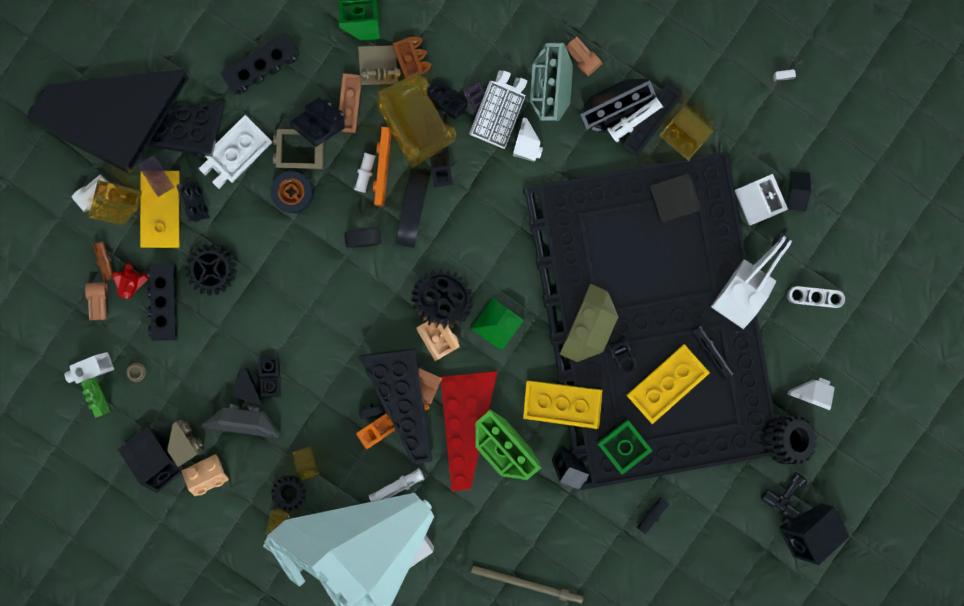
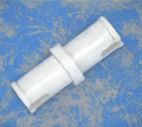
M364 153L361 167L357 171L359 175L354 190L366 193L369 178L373 174L371 171L374 159L376 158L375 155Z

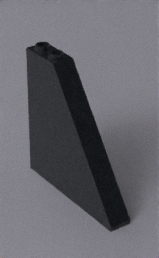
M181 69L47 85L40 92L37 102L29 109L27 118L39 128L130 174L189 78L186 72Z

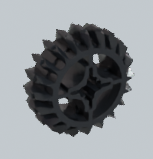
M206 244L203 245L204 251L197 247L198 255L191 252L190 255L194 259H187V262L191 263V267L185 266L186 270H191V273H187L186 277L193 278L188 283H196L193 288L194 290L201 287V294H204L207 289L208 296L212 295V290H214L215 295H219V288L222 292H226L224 285L232 286L228 280H236L235 277L231 276V273H237V270H232L231 266H236L237 263H230L234 256L230 255L227 257L226 255L229 253V250L226 249L221 252L222 246L220 245L217 247V250H215V244L210 245V250ZM207 254L218 255V258L214 259L211 263L202 259ZM222 261H224L226 266L225 277L219 270ZM198 263L203 268V273L200 276V279L198 278L196 271ZM206 265H214L213 270L216 274L210 273V275H207L209 269ZM210 277L221 281L214 286L204 284Z

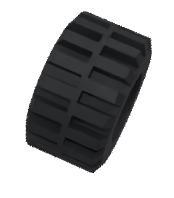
M781 416L770 422L768 425L769 429H766L765 432L767 437L764 438V441L767 443L765 448L769 450L768 455L773 456L772 460L779 464H803L811 459V455L815 453L814 448H817V443H815L817 435L814 434L816 430L814 427H811L812 423L807 421V418L801 416ZM790 434L792 436V445H790Z

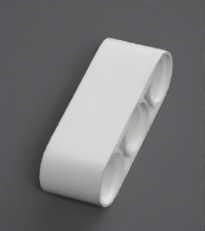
M795 286L789 288L786 294L788 301L794 304L839 308L845 302L844 294L837 290ZM796 289L801 293V297L797 301L792 297V293ZM814 292H818L820 295V299L816 303L811 299ZM833 294H837L839 297V301L835 305L830 300Z

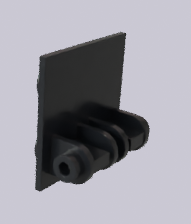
M192 182L176 185L188 222L193 221L196 223L203 219H209V209L205 204L202 195L203 191L199 183Z

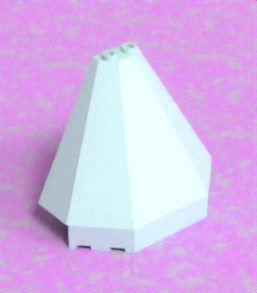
M412 492L411 494L287 519L267 536L263 547L274 554L288 578L299 587L305 582L300 574L303 569L320 580L335 606H391L434 515L430 510L432 507L426 500L421 501Z

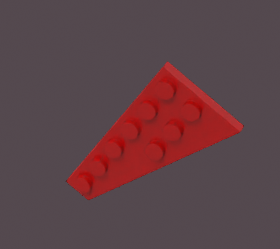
M497 371L441 377L451 491L471 489L479 451L476 448V421L489 411Z

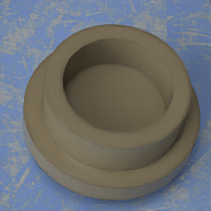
M133 363L127 368L126 374L131 381L139 382L145 378L146 369L140 363Z

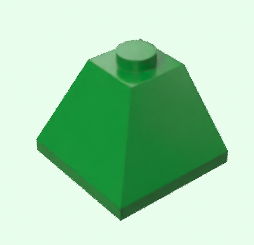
M377 0L338 1L340 28L361 41L380 39Z
M492 298L471 327V330L502 351L524 320Z

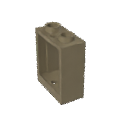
M277 129V134L274 133L273 144L277 145L276 153H273V164H276V168L324 170L325 142L315 147V164L282 163L283 135L300 134L294 129Z

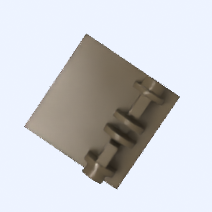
M393 46L358 47L361 85L398 84L400 69H397V57Z

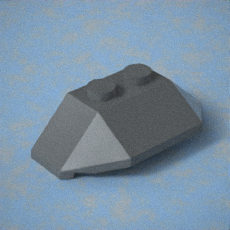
M230 403L229 407H223L202 423L201 427L273 438L280 437L279 430L264 411H259L260 408L248 406V409L240 408L241 405Z

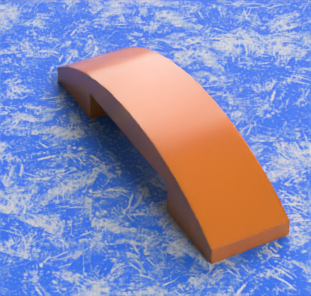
M424 402L425 411H426V410H428L430 407L428 406V404H427L426 402ZM386 413L357 432L356 435L367 450L394 432L395 428L391 418Z

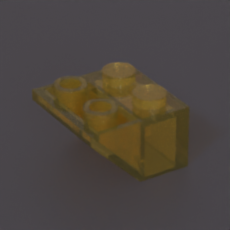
M685 104L659 136L689 161L715 129Z
M98 180L88 217L124 226L138 210L142 191Z

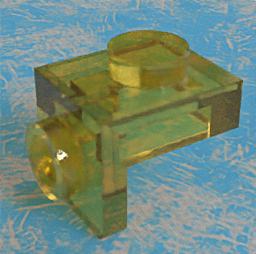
M310 446L292 452L296 470L301 479H310L319 474V469L316 466Z
M281 509L271 510L265 537L283 521L290 519V514Z

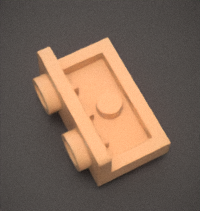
M427 321L416 328L435 361L460 347L456 335L452 334L448 324L445 329H443L442 324L435 328V323L429 326Z
M216 454L182 470L187 488L194 496L203 495L208 490L219 487L229 480Z

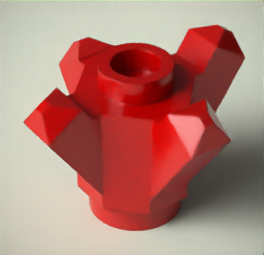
M130 263L124 265V271L112 274L117 286L118 296L126 299L132 298L136 290L148 281L147 274L143 272L140 275L132 269Z

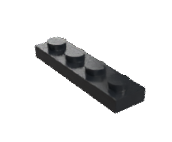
M667 84L657 97L663 108L639 123L621 147L637 158L680 100L682 94Z

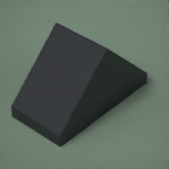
M790 171L787 208L788 210L806 211L811 194L810 173Z
M245 368L240 373L232 396L259 405L263 403V400L249 369Z

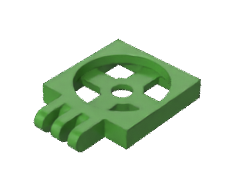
M94 377L82 381L81 384L84 389L82 393L86 395L85 400L89 403V410L92 409L95 418L110 413L97 378Z

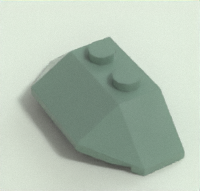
M546 43L543 47L544 49L532 64L530 103L541 121H559L571 101L573 64L564 43Z

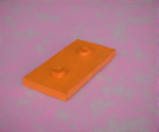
M382 127L381 140L377 142L379 161L377 180L373 182V192H375L374 205L381 207L385 205L392 133L389 127Z

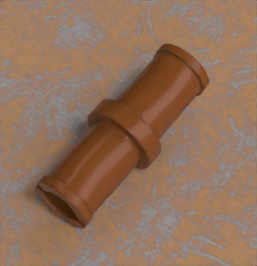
M103 241L92 246L98 260L96 264L100 267L103 281L113 279V269L110 263L112 261L111 257H108L105 242Z

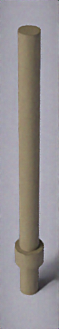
M474 565L471 573L556 596L559 597V600L563 601L570 600L582 604L584 597L570 593L569 590L563 588L559 590Z

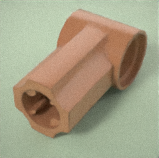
M578 37L574 38L566 46L568 53L575 59L578 67L587 77L602 65L601 60L592 51L590 52Z
M86 283L85 294L89 305V320L107 319V283Z

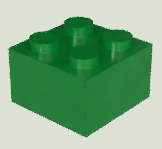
M628 419L624 420L597 442L622 475L652 452V449Z

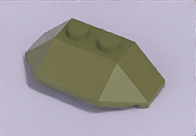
M592 284L589 285L560 355L578 362L604 351L618 319L608 291Z

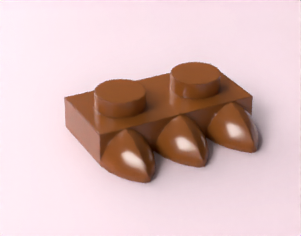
M410 37L392 43L405 81L423 75L432 65L429 62H419L427 54L425 50L415 49L421 44L422 38Z

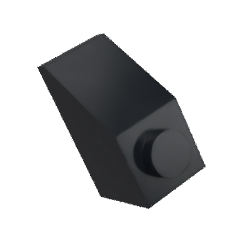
M561 446L552 459L558 479L563 484L580 489L582 484L588 479L589 473L581 460L568 449Z

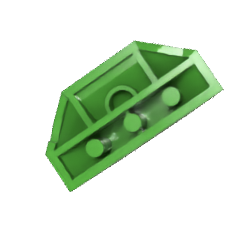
M489 410L476 421V448L501 476L528 480L542 468L532 448L506 419Z

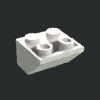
M773 174L734 190L749 226L788 210Z

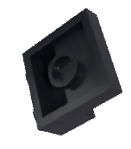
M320 97L304 106L305 112L290 121V126L315 147L345 129L344 113L339 109L336 111L332 108L329 100L325 99L323 101Z

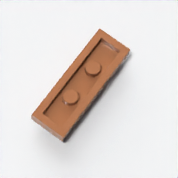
M343 73L339 110L345 115V129L340 132L356 133L362 86L360 75Z

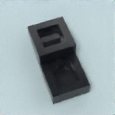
M438 80L425 91V95L436 106L455 120L467 108V102L452 94V89Z

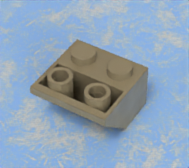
M183 419L173 423L167 450L178 467L204 451L201 440L198 437H194L191 432L193 430L188 421L184 422Z

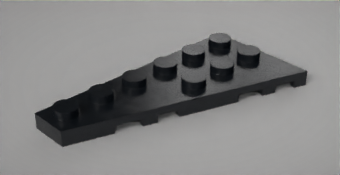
M219 101L216 104L207 105L205 103L199 104L200 106L188 108L185 106L170 109L147 146L213 157L225 102Z
M416 348L359 355L358 358L362 362L368 378L371 379L375 391L388 417L391 418L396 432H398L412 463L432 462Z

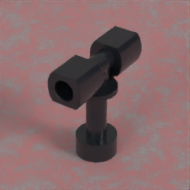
M797 472L791 477L793 482L783 495L779 493L777 496L767 489L761 496L763 502L772 508L773 506L778 508L781 514L789 520L799 515V511L790 505L792 502L789 499L799 486L804 487L808 482L807 479Z

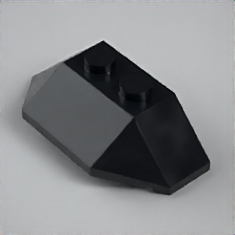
M625 79L592 95L579 114L587 130L609 133L608 127L612 128L621 121V118L631 116L656 97L650 79Z

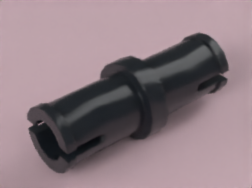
M659 497L650 511H646L647 515L636 528L646 535L653 524L660 520V515L669 504Z

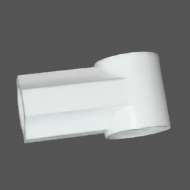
M100 174L86 187L77 190L72 195V199L83 212H87L97 204V200L111 189L112 186Z

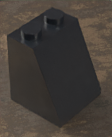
M149 426L140 429L133 438L125 441L122 447L118 449L139 484L155 493L159 492L179 476L182 470L186 469L183 464L179 467L176 465L167 451L168 445Z
M823 503L779 527L793 558L820 565L849 538L846 526L841 521L838 510L834 506Z

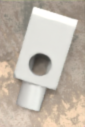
M108 352L70 365V371L65 372L64 376L68 383L75 381L78 384L115 369Z

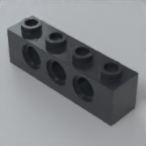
M287 33L220 74L231 92L241 95L248 90V86L251 84L257 85L265 80L264 77L270 73L274 75L281 70L280 67L284 64L290 65L294 63L300 54ZM281 51L282 58L274 60V52ZM259 61L266 62V67L263 70H257L256 66ZM243 71H249L250 75L247 80H241L240 74Z
M150 264V268H147V278L150 279L147 295L148 298H151V306H148V317L151 318V325L148 326V335L151 337V341L178 340L176 264ZM161 277L166 281L164 288H160L157 284L158 279ZM160 297L166 299V305L163 308L158 305ZM160 316H164L167 320L164 327L158 323Z

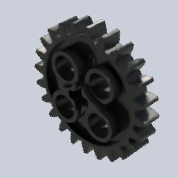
M434 269L431 271V274L426 272L424 278L419 277L418 282L414 285L415 289L411 293L414 295L411 301L416 302L413 305V309H419L416 315L422 314L421 321L428 319V325L430 326L432 323H435V328H438L439 324H442L443 329L446 328L447 324L450 328H453L455 323L459 326L462 321L466 320L467 315L469 316L471 313L470 309L473 307L472 300L474 296L470 295L472 289H466L469 283H462L463 277L457 279L456 272L450 275V270H447L446 274L443 273L442 269L439 270L438 274ZM438 284L443 285L445 288H440ZM425 297H430L433 301H429ZM452 297H457L459 301H455ZM440 309L446 310L447 313H442Z

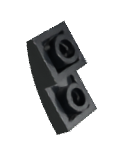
M278 357L259 358L261 398L281 397Z

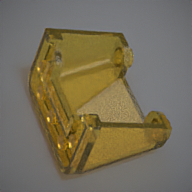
M419 72L379 91L377 95L379 111L411 167L419 165L453 143L457 136L453 126L444 125L427 94L429 84L425 77H421Z

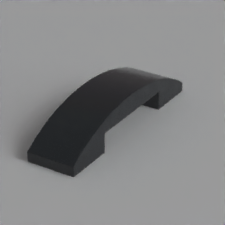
M443 111L424 113L433 186L453 185Z
M412 169L396 240L398 245L415 248L431 173Z

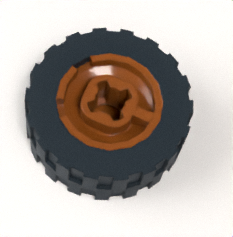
M293 170L282 172V174L276 176L277 178L273 180L272 187H270V196L277 208L287 213H299L305 210L310 205L314 194L313 185L308 177Z

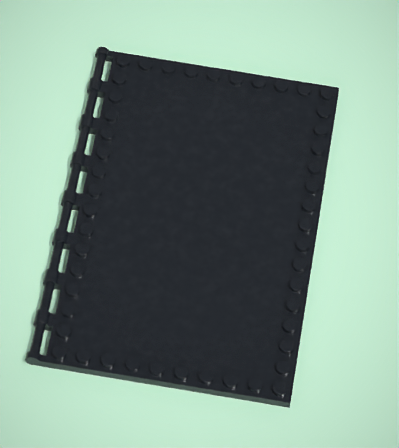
M727 151L523 189L530 216V232H533L537 259H535L537 270L540 271L544 296L542 298L544 308L547 309L551 334H549L550 342L554 348L558 371L556 375L558 383L568 385V381H573L574 386L603 390L599 428L582 427L585 444L579 445L576 426L568 425L571 441L570 452L581 461V457L587 456L591 482L583 483L580 489L577 490H586L768 457L769 450L765 448L767 443L764 441V438L767 437L765 432L766 429H769L768 425L775 419V412L757 314L742 329L711 307L742 260L745 259L747 261ZM536 192H539L543 213L542 219L537 217L533 195ZM541 230H546L550 256L547 257L544 255ZM547 268H553L557 294H551ZM590 284L608 291L618 319L607 344H613L621 340V337H625L637 365L635 371L631 374H624L619 370L607 344L604 351L600 354L578 362L569 359L571 369L565 370L563 356L560 355L561 344L565 342ZM557 305L560 306L563 332H558L554 306ZM702 325L709 337L714 339L715 346L734 372L729 378L723 379L705 350L700 348L701 344L692 333L698 326ZM685 344L710 374L657 421L651 424L626 395ZM625 360L622 363V368L625 371H630L633 367L630 360ZM628 419L652 449V452L622 475L597 442L624 420Z

